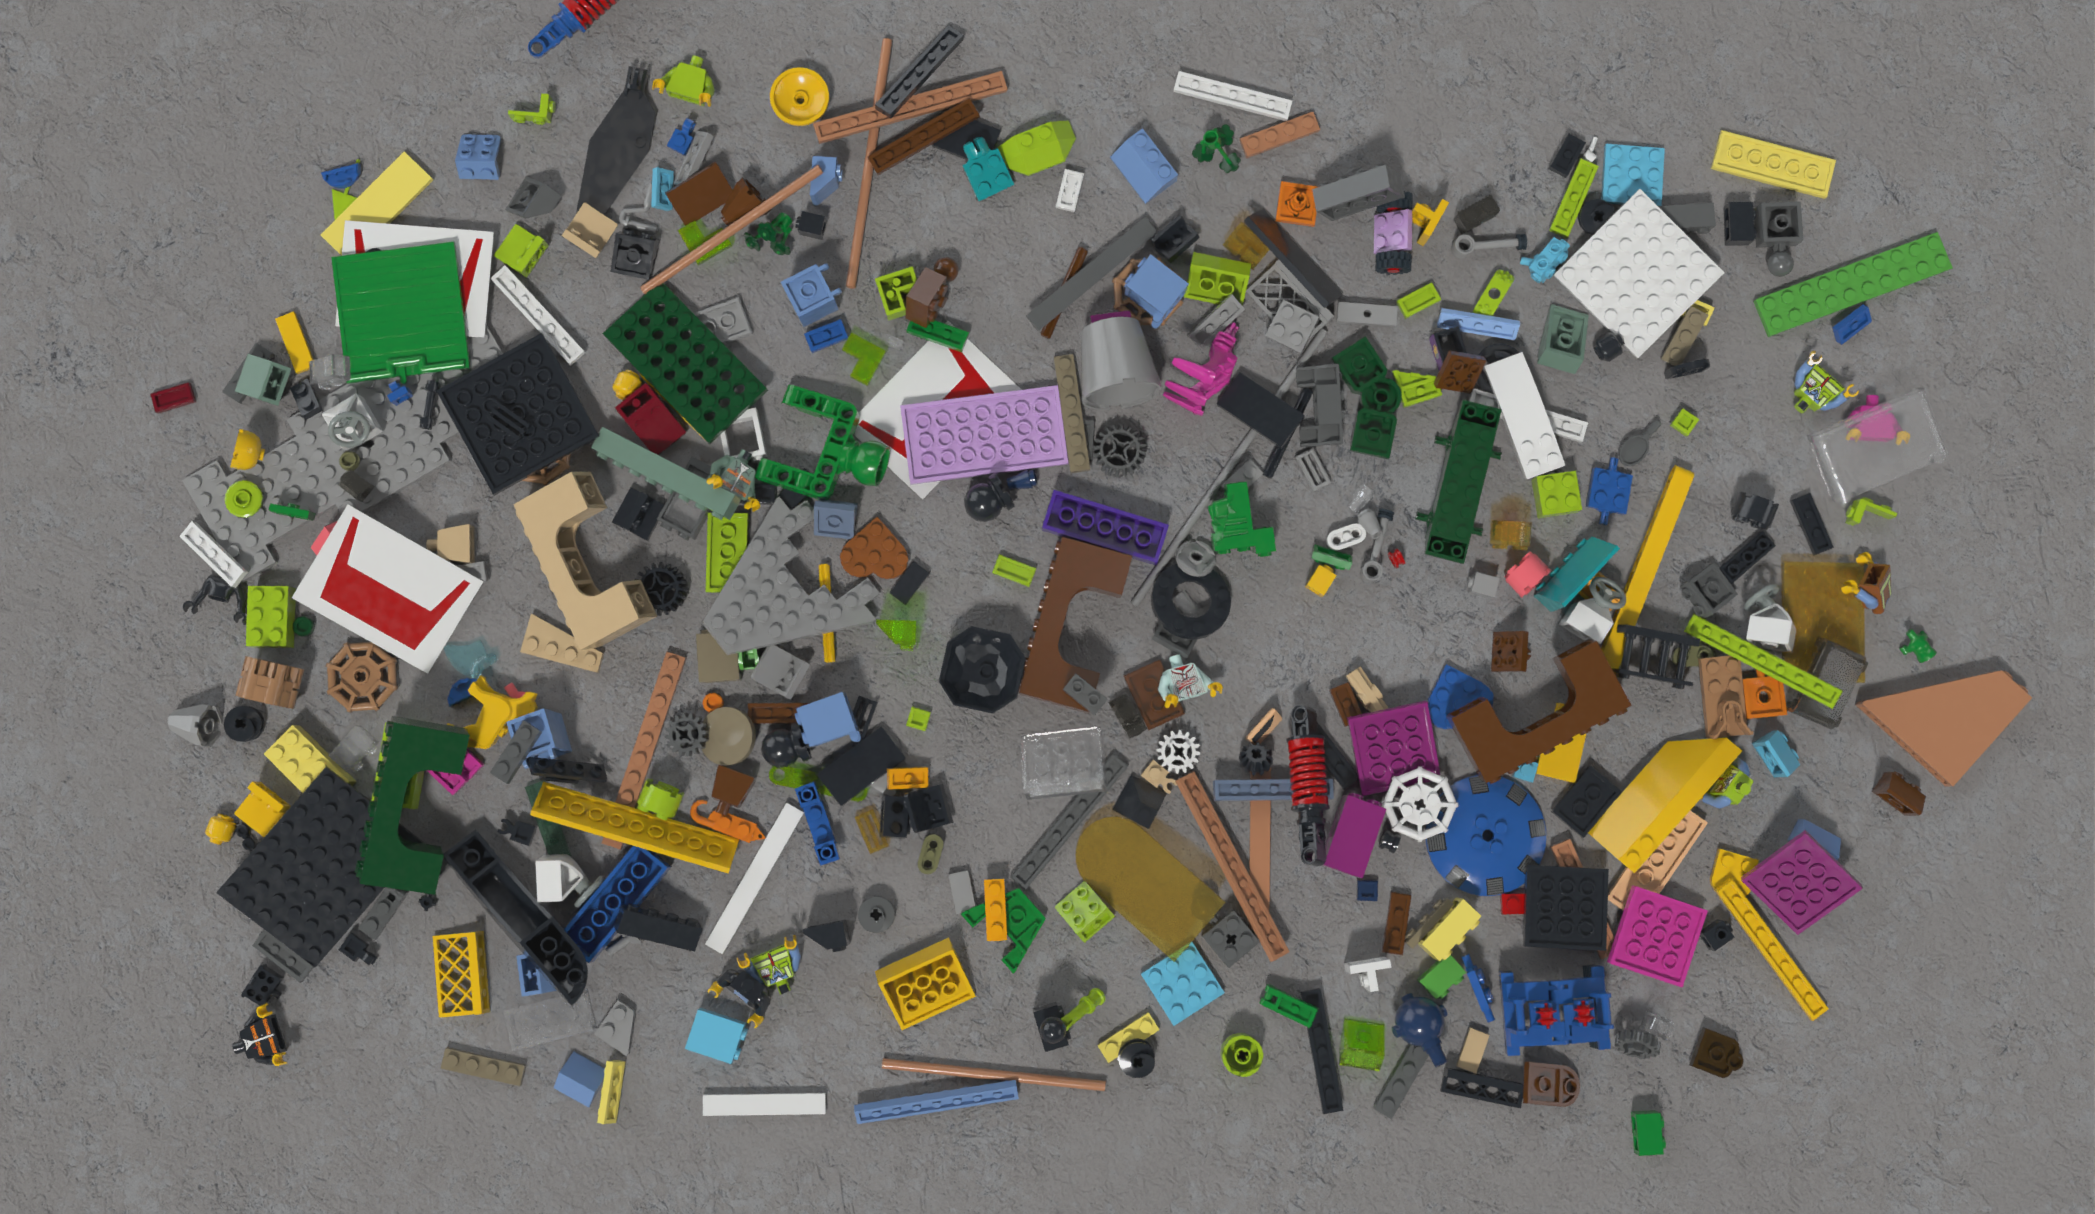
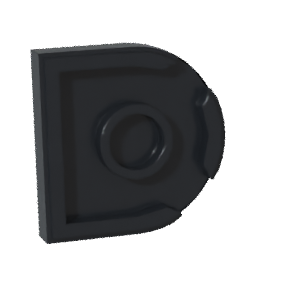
M1700 359L1674 366L1664 372L1665 379L1668 380L1704 372L1710 368L1709 359Z

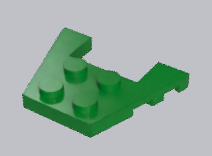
M1020 888L1005 893L1007 935L1016 946L1001 960L1013 974L1016 972L1046 919ZM985 902L961 913L972 928L986 917Z

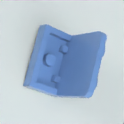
M465 134L461 136L455 158L459 179L499 180L500 172L497 164V155L501 142L499 135Z

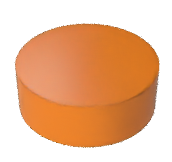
M709 693L703 699V707L708 712H712L724 705L723 698L717 693Z

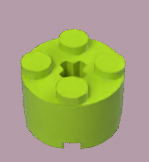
M646 779L637 801L639 804L637 808L644 812L652 811L656 813V817L663 820L675 817L684 793H678V788L659 781L658 784L652 783L653 779Z
M1236 1033L1229 1036L1221 1046V1060L1232 1074L1247 1077L1259 1070L1263 1061V1050L1252 1036L1245 1033ZM1240 1050L1247 1052L1244 1054V1059L1237 1057Z

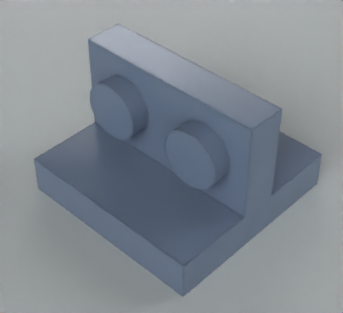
M833 500L815 501L814 535L852 539L855 535L858 503Z

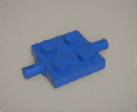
M1610 458L1609 469L1592 468L1586 507L1601 512L1599 524L1608 525L1609 514L1611 513L1627 514L1633 475L1624 474L1617 470L1618 458Z
M1466 954L1461 958L1463 959L1466 967L1465 970L1480 1008L1484 1012L1487 1022L1494 1021L1495 1018L1491 1010L1493 995L1490 988L1485 987L1484 980L1486 978L1482 968L1478 969L1477 964L1473 965L1470 954Z

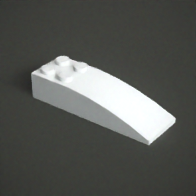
M1523 352L1485 365L1487 377L1499 409H1502L1501 416L1523 477L1530 479L1565 466L1552 426Z

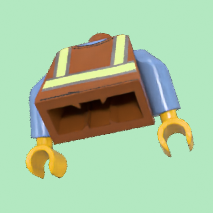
M1863 552L1858 555L1856 562L1860 566L1867 564L1868 568L1859 583V589L1856 581L1849 580L1843 582L1846 586L1841 587V590L1844 594L1855 593L1854 596L1862 601L1864 608L1872 609L1874 614H1882L1891 596L1890 565L1878 564L1876 561L1873 562L1871 554Z

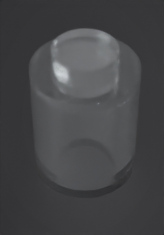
M1186 590L1173 598L1176 610L1182 615L1191 618L1199 615L1197 613L1199 607Z

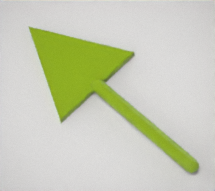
M357 159L356 162H355V164H356V163L359 164V163H360V160ZM350 186L345 188L344 193L332 189L335 220L357 199L354 196L348 195Z

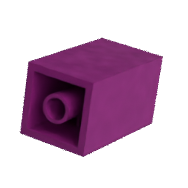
M1349 793L1348 795H1342L1325 844L1327 859L1323 865L1358 878H1363L1386 808L1382 807L1383 803L1375 800H1368L1366 802L1362 800L1363 796Z

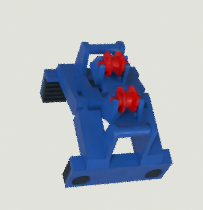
M1583 965V978L1550 981L1514 982L1512 971H1499L1505 1053L1507 1056H1519L1520 1047L1567 1045L1589 1042L1591 1048L1598 1050L1611 1049L1609 1029H1614V1024L1611 1022L1609 999L1611 998V993L1606 992L1604 966ZM1588 997V999L1573 1000V998ZM1526 1001H1540L1528 1003L1530 1026H1525L1524 1004ZM1559 1004L1562 1006L1563 1020H1560Z

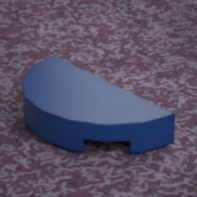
M356 163L321 172V174L330 186L344 189L352 186L358 180L361 173V165Z
M465 678L454 683L447 698L449 707L474 697L469 693L468 689L477 680Z

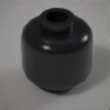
M1608 332L1595 341L1593 349L1601 361L1610 362L1623 353L1622 345L1625 343L1619 334L1615 336L1613 333Z

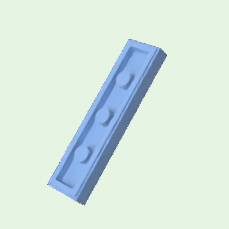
M1441 308L1437 328L1451 329L1459 326L1461 332L1515 340L1520 327V321Z

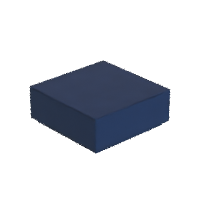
M1357 880L1356 900L1378 901V881Z

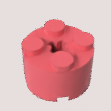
M1530 551L1519 562L1520 566L1515 564L1507 571L1504 577L1506 578L1505 581L1523 598L1552 570L1535 553L1533 554Z

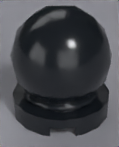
M996 473L988 477L990 480L988 483L973 485L966 493L964 498L966 513L976 521L988 522L994 520L1000 515L1002 508L1006 507L1009 511L1015 507L1008 492H1002V482Z
M794 722L791 723L790 730L778 728L765 736L762 741L761 752L764 759L770 765L783 768L791 766L798 758H801L803 762L812 758L809 744H804L801 735L804 732L802 725Z

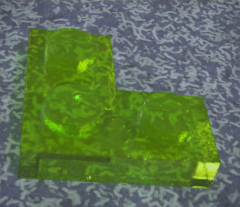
M693 221L679 229L678 232L691 252L723 229L721 227L704 237L696 222ZM729 239L725 240L696 260V263L699 266L732 247Z
M852 332L842 348L843 352L858 359L850 378L868 387L887 353L886 350Z

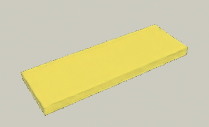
M1721 130L1711 169L1825 199L1828 196L1836 160Z
M403 152L321 236L342 256L345 220L390 224L433 181V178L409 155Z

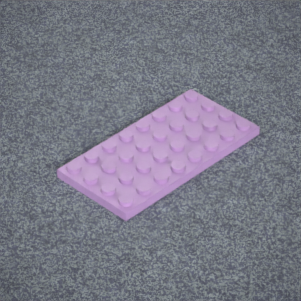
M1058 385L900 405L910 485L1068 465Z

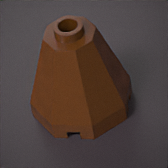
M741 178L736 183L721 210L723 215L721 219L727 226L766 200L765 198L762 199L761 193L747 179ZM770 209L769 211H767V212H766L765 214H763L762 216H764V215H766L767 213H769L772 209Z

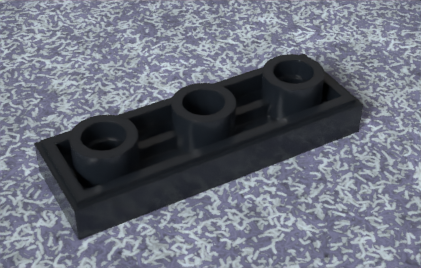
M1760 531L1722 564L1719 569L1729 583L1732 584L1776 545L1764 531ZM1745 554L1749 556V560L1745 559Z

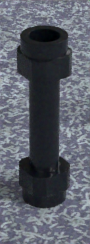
M427 380L425 386L427 391L424 416L420 417V428L432 430L434 424L432 413L436 390L439 389V382Z

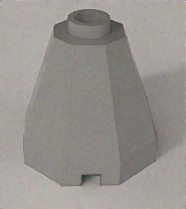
M197 705L174 710L167 719L168 726L172 732L194 745L209 747L219 738L221 730H217L218 724L222 725L223 722L219 707L210 705Z

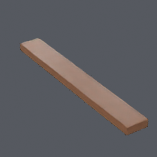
M1271 767L1268 772L1264 771L1262 776L1256 773L1253 777L1250 771V780L1271 779ZM1250 801L1249 876L1269 912L1271 801ZM1248 920V928L1253 929Z

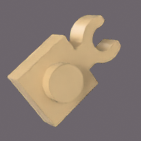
M1154 760L1151 761L1141 774L1154 787L1157 788L1161 784L1163 790L1168 794L1171 793L1167 789L1169 782L1177 786L1176 780L1166 778L1169 772Z

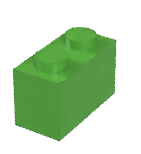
M1450 955L1446 960H1437L1416 980L1432 998L1442 999L1449 993L1448 989L1453 984L1456 986L1464 979L1463 975L1466 971Z

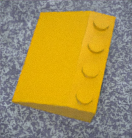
M949 937L875 971L878 985L901 1030L976 997Z

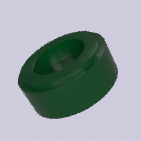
M301 616L295 619L293 630L297 635L307 637L314 632L315 624L311 618Z

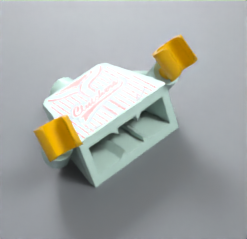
M1180 654L1169 657L1171 669L1162 673L1158 686V691L1165 701V708H1169L1170 704L1176 707L1179 701L1201 696L1207 693V690H1210L1211 697L1216 696V691L1222 694V684L1213 682L1194 663L1183 665Z

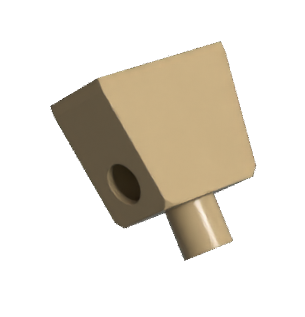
M465 524L438 530L437 539L427 540V550L431 552L437 551V555L447 561L466 564L475 563L474 526Z

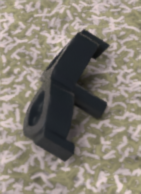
M241 822L237 824L236 834L244 839L242 842L243 848L253 851L256 847L255 841L249 836L247 825Z

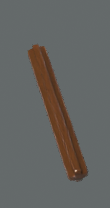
M1078 247L1062 285L1080 271L1088 251L1086 249ZM1061 313L1043 327L1041 336L1047 339L1051 338Z

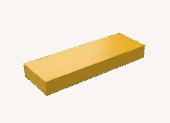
M293 311L275 318L295 372L300 374L315 368L316 364L296 313Z

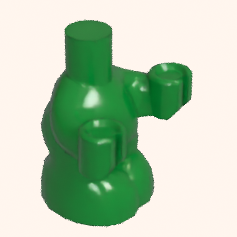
M1913 629L1906 632L1910 643L1908 646L1903 645L1902 648H1899L1903 655L1914 652L1919 663L1926 662L1936 655V650L1930 646L1927 641L1928 636L1923 630L1919 634H1916Z

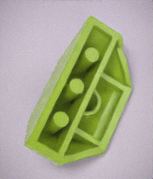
M1069 120L1051 121L1014 135L997 148L1007 169L1030 176L1064 163L1076 137Z

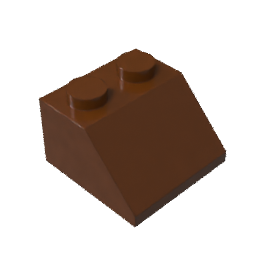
M1896 771L1885 772L1872 792L1904 816H1920L1923 812L1926 798L1921 793V789L1915 784L1907 783L1904 780L1905 777Z

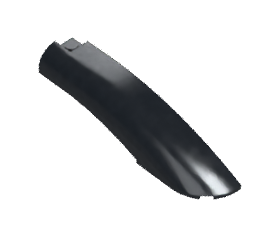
M475 829L446 851L443 859L519 950L560 995L573 1006L583 994L588 979L587 963L582 951L555 918L537 902L535 897L525 888Z

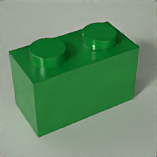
M1656 1110L1631 1112L1634 1153L1638 1156L1664 1155L1663 1149L1666 1148V1140L1662 1136L1664 1118L1661 1113Z

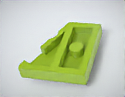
M1399 370L1391 372L1394 381L1401 390L1403 408L1442 396L1441 389L1436 388L1434 385L1436 376L1420 375L1419 373L1412 372L1405 373L1399 372Z

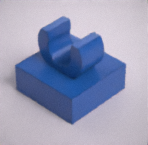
M396 381L388 384L392 393L388 394L387 397L396 406L414 396L409 388L406 386L401 387Z

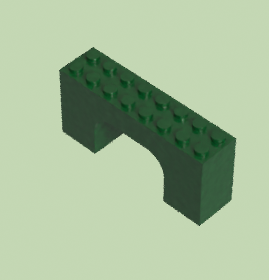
M392 716L391 721L387 720L385 733L387 740H383L381 745L383 759L378 761L376 773H378L377 776L379 778L378 781L374 780L372 793L374 801L370 800L368 806L370 820H366L363 832L366 839L361 840L359 849L361 860H357L356 877H359L360 884L435 895L444 854L441 846L411 842L399 835L398 825L409 780L421 771L432 770L461 775L470 735L466 728Z

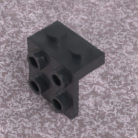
M943 784L904 794V804L908 810L909 823L914 833L954 823Z

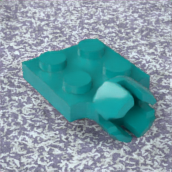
M983 137L973 139L978 150L975 149L970 141L963 146L967 162L962 164V167L978 201L1014 185L999 149H989Z

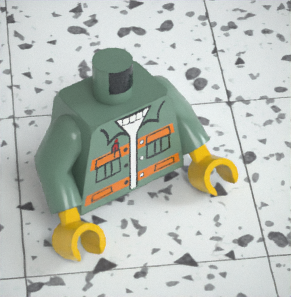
M741 449L737 458L725 455L713 462L710 475L706 480L707 484L713 483V489L721 487L735 494L743 501L746 499L748 502L744 504L745 509L752 508V512L758 510L760 503L755 496L756 471L747 465L752 454Z

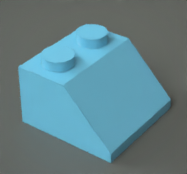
M1779 730L1771 731L1752 743L1774 778L1788 777L1800 766L1797 753L1790 749L1786 743L1788 742L1786 736L1779 732Z

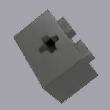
M1077 674L1072 677L1063 689L1067 695L1094 716L1108 700Z

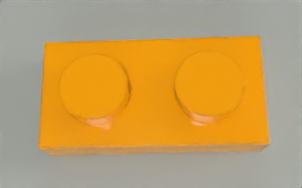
M928 767L887 768V789L928 788Z

